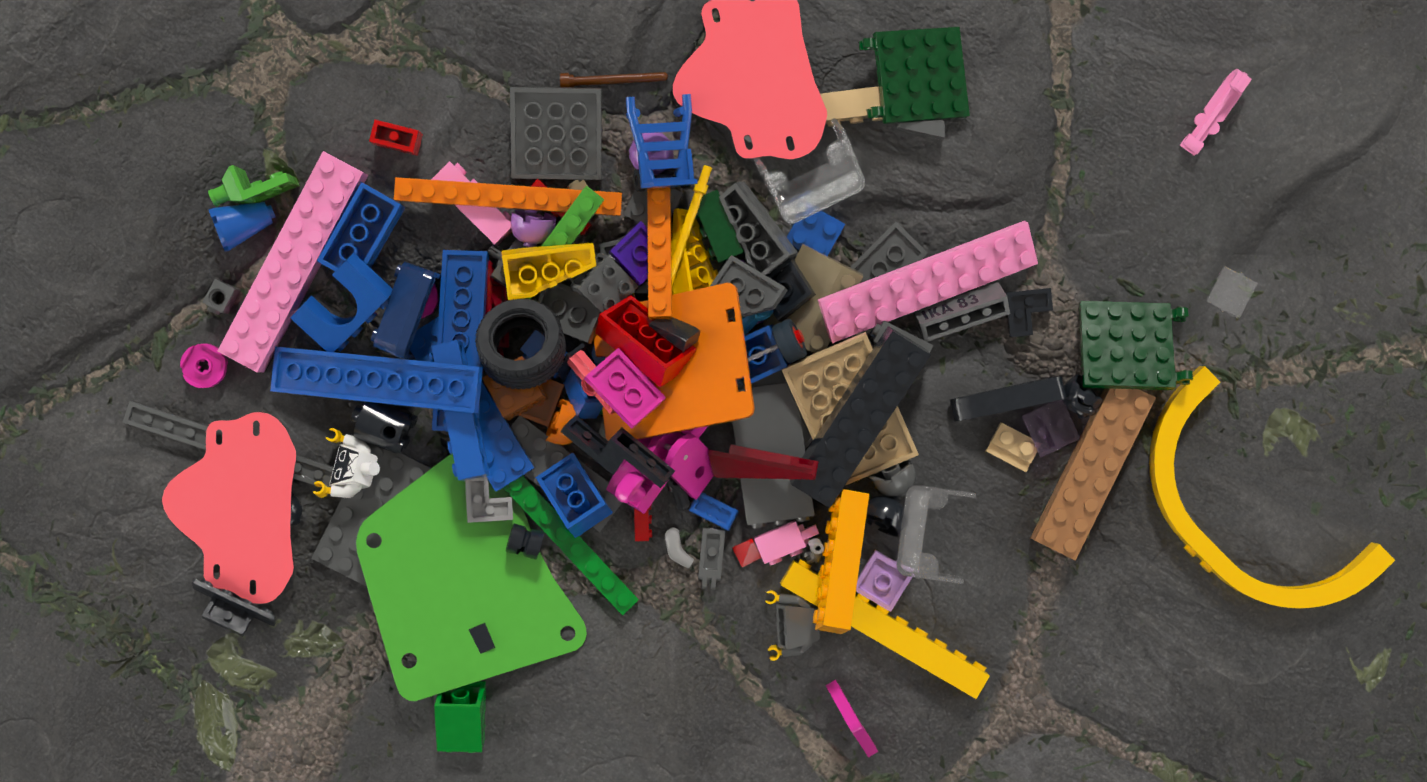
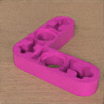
M834 680L827 684L826 687L867 756L870 757L877 753L876 746L857 718L837 681Z

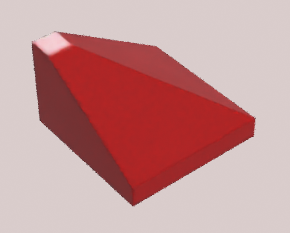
M753 538L732 547L741 567L762 558Z

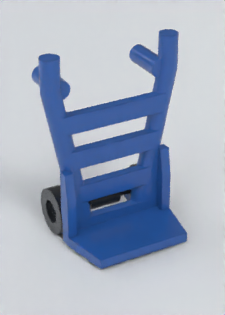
M683 94V106L673 111L675 117L683 116L682 122L639 124L637 117L640 116V110L635 108V97H626V117L629 120L638 151L639 169H635L633 174L634 188L637 192L645 191L646 188L677 186L687 189L691 185L698 184L697 179H694L691 149H688L692 117L691 94ZM681 131L680 140L644 142L642 136L644 133ZM679 150L678 159L649 160L647 153L651 151ZM676 168L675 176L670 174H653V170Z

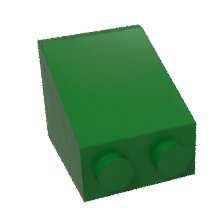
M477 681L437 694L434 705L437 751L448 753L482 752L485 741L486 681Z

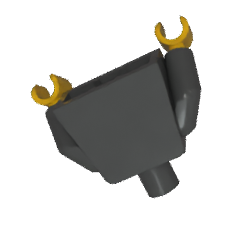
M773 590L767 591L766 593H772L775 596L773 601L765 600L767 604L780 603L776 604L778 646L771 645L768 648V651L775 650L778 654L770 656L769 659L775 661L781 655L783 657L802 655L812 647L813 642L820 639L819 630H815L816 624L813 623L814 611L818 609L812 608L809 601L798 595L786 593L778 595Z

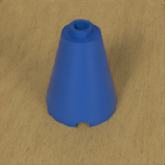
M265 202L208 209L225 252L273 223L272 218H275L271 205L266 206Z

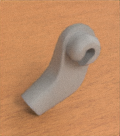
M674 527L670 528L665 533L668 555L673 561L689 569L694 559L683 550L679 530Z
M814 538L808 541L811 551L804 554L808 564L819 562L824 551L820 539Z

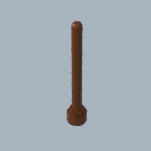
M666 72L574 77V75H569V73H560L561 88H574V86L658 82L666 81L668 74Z

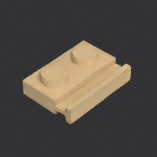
M1000 422L986 452L1027 472L1041 443Z

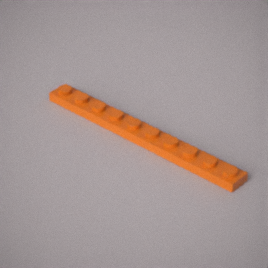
M395 177L394 200L566 213L582 190ZM594 191L604 199L595 215L621 216L622 193Z

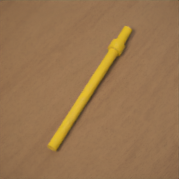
M706 165L703 166L697 181L698 184L694 185V195L672 256V284L700 202L708 189L707 182L712 168Z

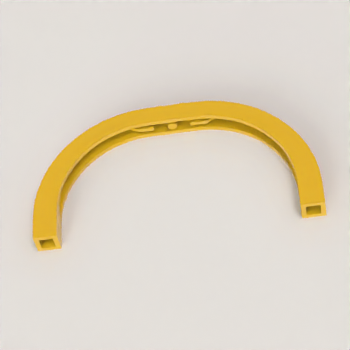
M1199 366L1193 371V380H1190V385H1180L1162 409L1153 431L1149 457L1150 478L1157 504L1171 529L1186 544L1184 549L1192 557L1196 555L1201 560L1199 564L1208 573L1212 571L1224 583L1236 591L1270 605L1287 608L1325 606L1344 600L1367 587L1395 561L1380 544L1371 542L1346 567L1324 580L1302 586H1277L1261 582L1240 570L1192 521L1180 500L1174 474L1175 450L1181 430L1192 411L1220 383L1205 366Z

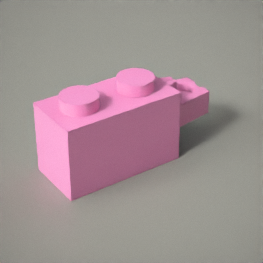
M794 520L754 537L764 564L769 562L770 565L781 562V557L790 554L793 557L802 553V548L806 547L809 538L819 534L816 525L804 528L803 524L797 526Z

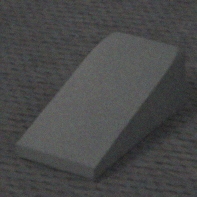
M943 120L899 123L897 126L899 131L938 140L945 138Z

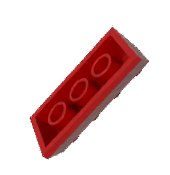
M630 295L599 314L595 334L613 349L619 348L643 374L661 388L676 378L697 348L692 345L682 352L649 327V323L655 319H649L648 308Z

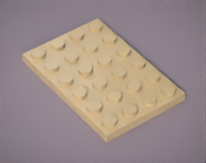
M866 332L791 363L788 367L781 369L813 440L873 350ZM898 406L845 485L919 455Z

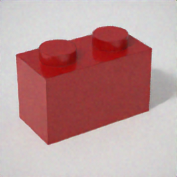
M374 119L369 142L376 146L418 156L423 134L419 130Z

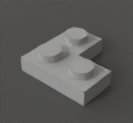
M486 476L465 481L467 523L513 520L512 497L489 499L488 478Z

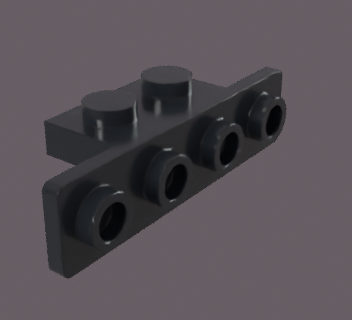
M193 580L192 586L194 590L211 597L209 604L202 614L203 619L242 637L253 618L273 627L275 626L276 617L272 611L266 608L258 609L247 599L242 598L239 600L233 597V594L228 590L221 589L220 591L213 588V585L206 580Z

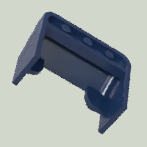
M404 262L396 268L394 277L397 279L380 326L374 330L371 341L374 342L373 346L402 359L414 360L415 357L409 354V350L436 278L441 279V274Z

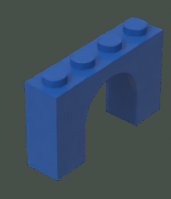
M354 252L332 275L354 296L357 303L356 315L349 318L335 316L311 295L290 317L327 352H334L336 349L341 352L349 343L347 339L350 336L355 338L363 329L361 325L364 322L369 324L377 315L375 311L379 307L383 310L388 305L389 296L393 290Z

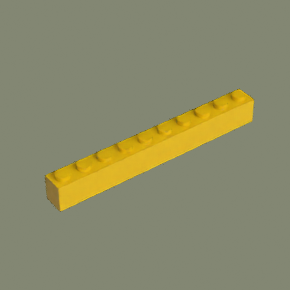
M801 559L799 562L793 560L780 582L781 586L818 607L819 601H816V593L818 587H821L822 584L819 572L817 574L810 569L811 565ZM860 593L855 596L851 623L853 628L977 699L990 677L985 671L987 669L985 666L977 661L974 664L968 662L965 654L958 650H955L954 653L946 649L948 645L937 638L935 641L927 638L928 633L918 627L915 630L908 627L909 622L899 616L896 619L889 616V610L880 605H877V607L869 604L870 599Z

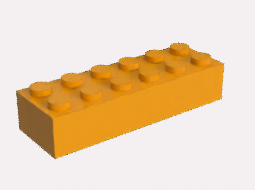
M842 489L829 508V512H832L831 521H827L825 533L829 534L828 542L824 543V551L822 552V556H825V563L821 565L819 571V578L822 579L821 587H818L816 593V601H819L818 610H815L813 614V623L816 624L815 630L838 634L851 630L869 494Z

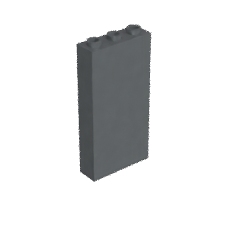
M783 382L752 387L755 408L753 415L746 419L732 421L736 446L802 458L805 454L800 410L788 383ZM745 388L738 389V391H745ZM740 478L747 525H752V528L765 527L767 522H774V525L787 524L788 519L795 518L797 522L810 520V516H814L812 497L792 486L789 479Z

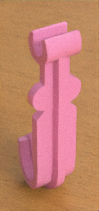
M1235 69L1226 77L1205 106L1204 113L1195 116L1196 128L1184 138L1180 144L1181 147L1195 156L1203 148V141L1207 135H1214L1219 132L1220 126L1218 122L1224 121L1252 80L1247 76V73Z

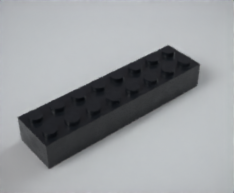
M888 326L802 457L819 461L816 478L814 480L789 479L791 485L830 508L931 354L919 344Z

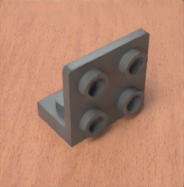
M598 253L595 257L596 266L581 273L571 283L570 287L576 293L584 295L602 313L632 295L638 288V285L609 255Z

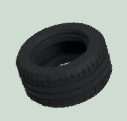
M513 299L495 306L480 321L475 339L477 352L486 374L496 383L507 388L511 387V389H530L550 380L558 372L561 364H563L566 354L563 329L557 315L546 305L531 299ZM517 328H531L544 335L545 341L542 348L534 356L526 360L514 361L504 358L497 352L500 340L508 332Z

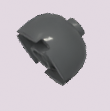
M908 459L874 473L872 476L870 475V479L876 490L884 496L900 498L905 496L914 485L916 471L912 460Z

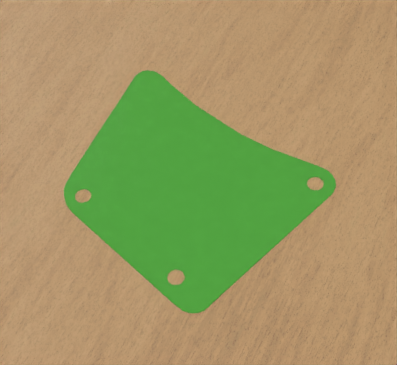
M453 454L447 456L364 520L356 539L357 554L399 694L409 701H418L575 651L583 645L587 635L584 621L553 578L540 552L537 559L525 557L523 552L514 554L506 551L513 523L525 526L527 531L531 530L524 510L513 498V520L467 523L465 481L458 480V477H455L453 474L452 464L455 463ZM488 480L489 499L511 497L503 488L495 492ZM371 533L380 535L382 539L381 545L377 548H370L366 543V539ZM486 623L495 648L480 654L469 629ZM565 626H571L575 630V637L570 641H565L560 636L561 629ZM406 653H412L417 658V663L412 668H405L402 664V657Z

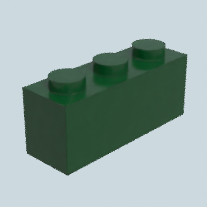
M717 189L703 195L695 219L700 218L703 225L699 227L702 237L710 242L711 247L707 249L712 261L717 259L718 264L727 261L731 255L737 257L744 252L738 242L733 225L730 223L720 201V194Z

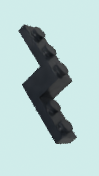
M575 415L560 431L613 475L627 461L661 488L675 472L673 468L622 427L607 441Z

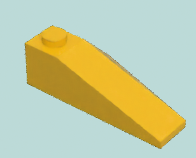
M674 209L671 243L672 256L688 212L685 209ZM697 219L694 220L672 284V295L710 287L719 274L717 269L713 270L709 260L711 256L709 251L705 250L701 240L703 237Z
M593 243L527 247L502 251L508 300L533 297L545 289L552 288L558 285V283L570 277L573 278L596 266Z

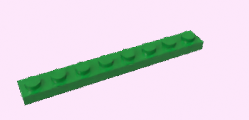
M523 476L503 488L621 615H624L639 600L580 536L575 538L570 533L558 513Z

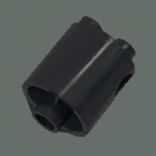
M365 402L364 406L357 405L351 417V421L356 423L354 428L355 438L395 454L401 453L403 448H407L411 439L408 433L411 428L415 427L418 416L414 415V412L394 404Z

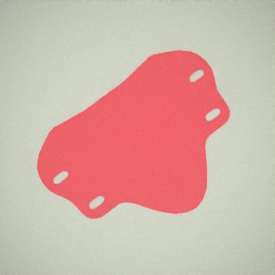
M711 0L703 6L701 13L706 31L705 40L683 64L676 74L673 83V95L677 103L683 106L682 95L691 94L692 113L727 126L732 133L736 152L743 158L774 156L784 159H796L809 154L816 148L822 138L827 119V109L813 78L803 40L797 0ZM717 8L719 11L720 22L718 23L713 20L712 9ZM746 135L751 137L753 144L751 150L746 148L744 141ZM788 136L793 138L795 145L793 151L788 150L786 137Z
M254 412L236 420L212 422L206 430V453L204 457L173 478L165 488L162 497L163 507L168 518L181 532L202 549L204 554L205 580L210 582L214 588L231 591L239 597L256 604L275 600L284 590L294 569L290 521L291 487L296 450L286 428L277 418L267 413ZM254 421L260 423V433L258 436L253 434ZM217 430H221L223 433L221 445L216 443ZM215 564L220 566L219 579H215L213 576ZM251 580L256 581V594L254 595L250 593Z

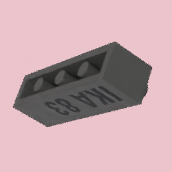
M999 282L948 298L913 313L921 337L924 341L928 342L1009 315L1010 309L1007 295Z

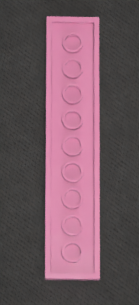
M1026 221L1019 222L818 299L829 340L832 343L871 329L877 323L881 325L883 321L889 322L1037 265L1038 261L1029 224Z

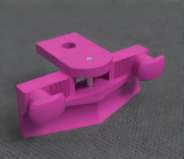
M708 426L639 439V442L675 470L670 478L690 497L697 500L714 476L708 456L709 449L699 440ZM626 461L612 476L606 490L613 494L620 502L627 503L644 514L666 483L659 488Z

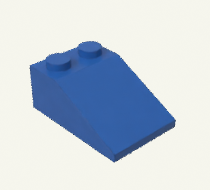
M571 453L535 477L566 528L575 538L613 513L574 453Z

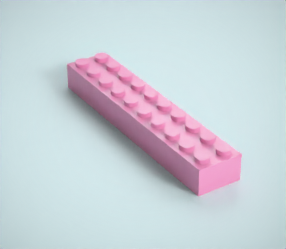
M324 151L322 152L225 335L218 352L255 372H265L274 355L275 347H278L292 321L290 317L299 308L321 266L317 259L361 182L365 183L368 177L367 174Z

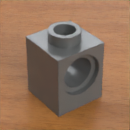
M214 279L202 303L208 305L207 310L214 314H229L241 290L222 280ZM222 292L225 300L222 304H218L216 297Z

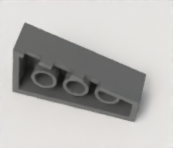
M744 181L736 182L719 196L728 219L733 224L737 233L738 242L741 243L748 265L750 264L752 268L768 276L788 258H792L798 253Z

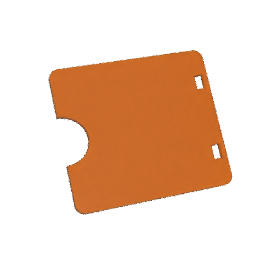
M723 283L672 295V317L688 323L701 331L698 342L693 345L697 348L696 352L676 378L661 388L649 379L666 398L633 429L617 413L609 414L603 406L605 434L608 441L621 427L639 440L746 419L753 415L755 408L739 296L735 285ZM648 300L640 302L648 308ZM734 309L736 322H729L727 310ZM595 334L593 339L596 357H608L615 349ZM744 378L745 391L739 392L737 379Z

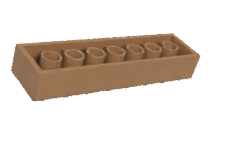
M1104 388L1100 396L1103 402L1096 409V413L1090 416L1030 537L1031 539L1076 561L1156 397L1139 389Z

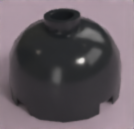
M876 496L868 502L866 522L869 525H872L874 522L880 527L877 529L880 532L898 537L906 526L907 512L904 506L900 504L901 500L898 497Z

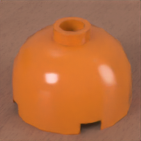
M560 399L557 404L560 410L553 415L546 432V436H548L546 441L557 445H568L572 441L560 431L576 413L570 401Z

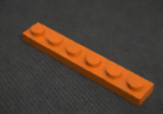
M647 188L649 319H672L671 188Z

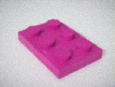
M619 348L584 378L631 429L666 398Z

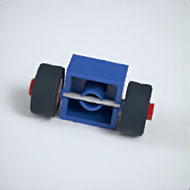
M791 319L784 320L776 325H768L744 336L751 383L788 367L789 364L807 355L804 336ZM744 378L737 379L738 387L743 385Z

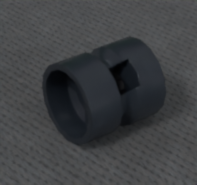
M513 523L506 551L514 554L523 552L525 557L537 559L544 532L536 529L527 531L525 526Z

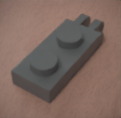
M703 528L698 579L703 580L702 589H706L707 580L711 581V590H715L716 581H721L725 530Z

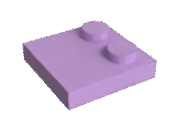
M875 550L858 577L856 592L891 612L912 579L914 572Z

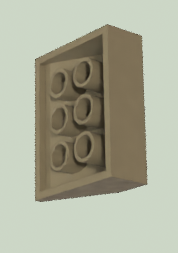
M802 244L794 261L816 295L787 319H791L796 327L801 330L805 339L806 349L817 353L827 349L830 343L818 299L860 284L863 274ZM772 313L768 319L764 320L763 325H776L781 322Z

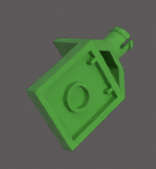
M232 165L228 167L222 178L223 184L215 189L208 190L211 201L217 207L227 201L241 204L260 203L300 185L296 177L282 171L270 175V179L262 182V180L250 184L245 170Z

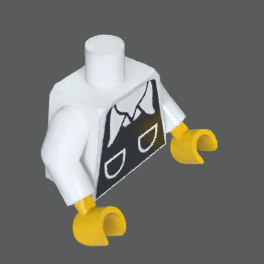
M330 428L329 430L335 432L336 436L333 439L328 437L326 439L333 443L343 442V445H339L329 484L331 487H327L321 481H316L314 485L322 487L319 492L313 491V493L320 498H324L327 494H331V497L351 498L361 489L370 487L373 475H377L380 471L379 464L377 463L378 458L376 455L371 454V449L365 441L348 434L344 436L339 430Z

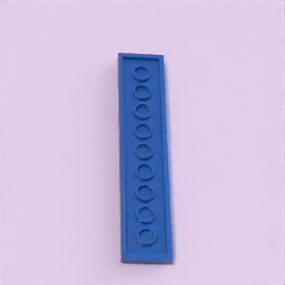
M275 347L270 391L478 413L483 367Z

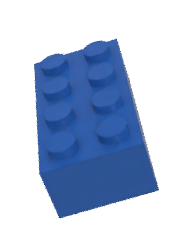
M361 182L317 261L336 271L354 252L371 268L406 207Z

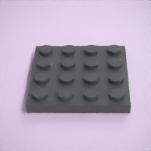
M510 87L511 178L602 180V88Z

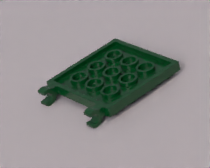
M960 27L882 31L873 33V38H864L863 41H859V51L875 50L881 106L866 109L868 119L882 117L883 124L967 118L970 116Z
M1080 301L1079 318L1083 388L1175 390L1176 384L1190 385V380H1193L1192 371L1175 372L1172 321L1185 322V317L1189 316L1188 308L1171 309V303Z

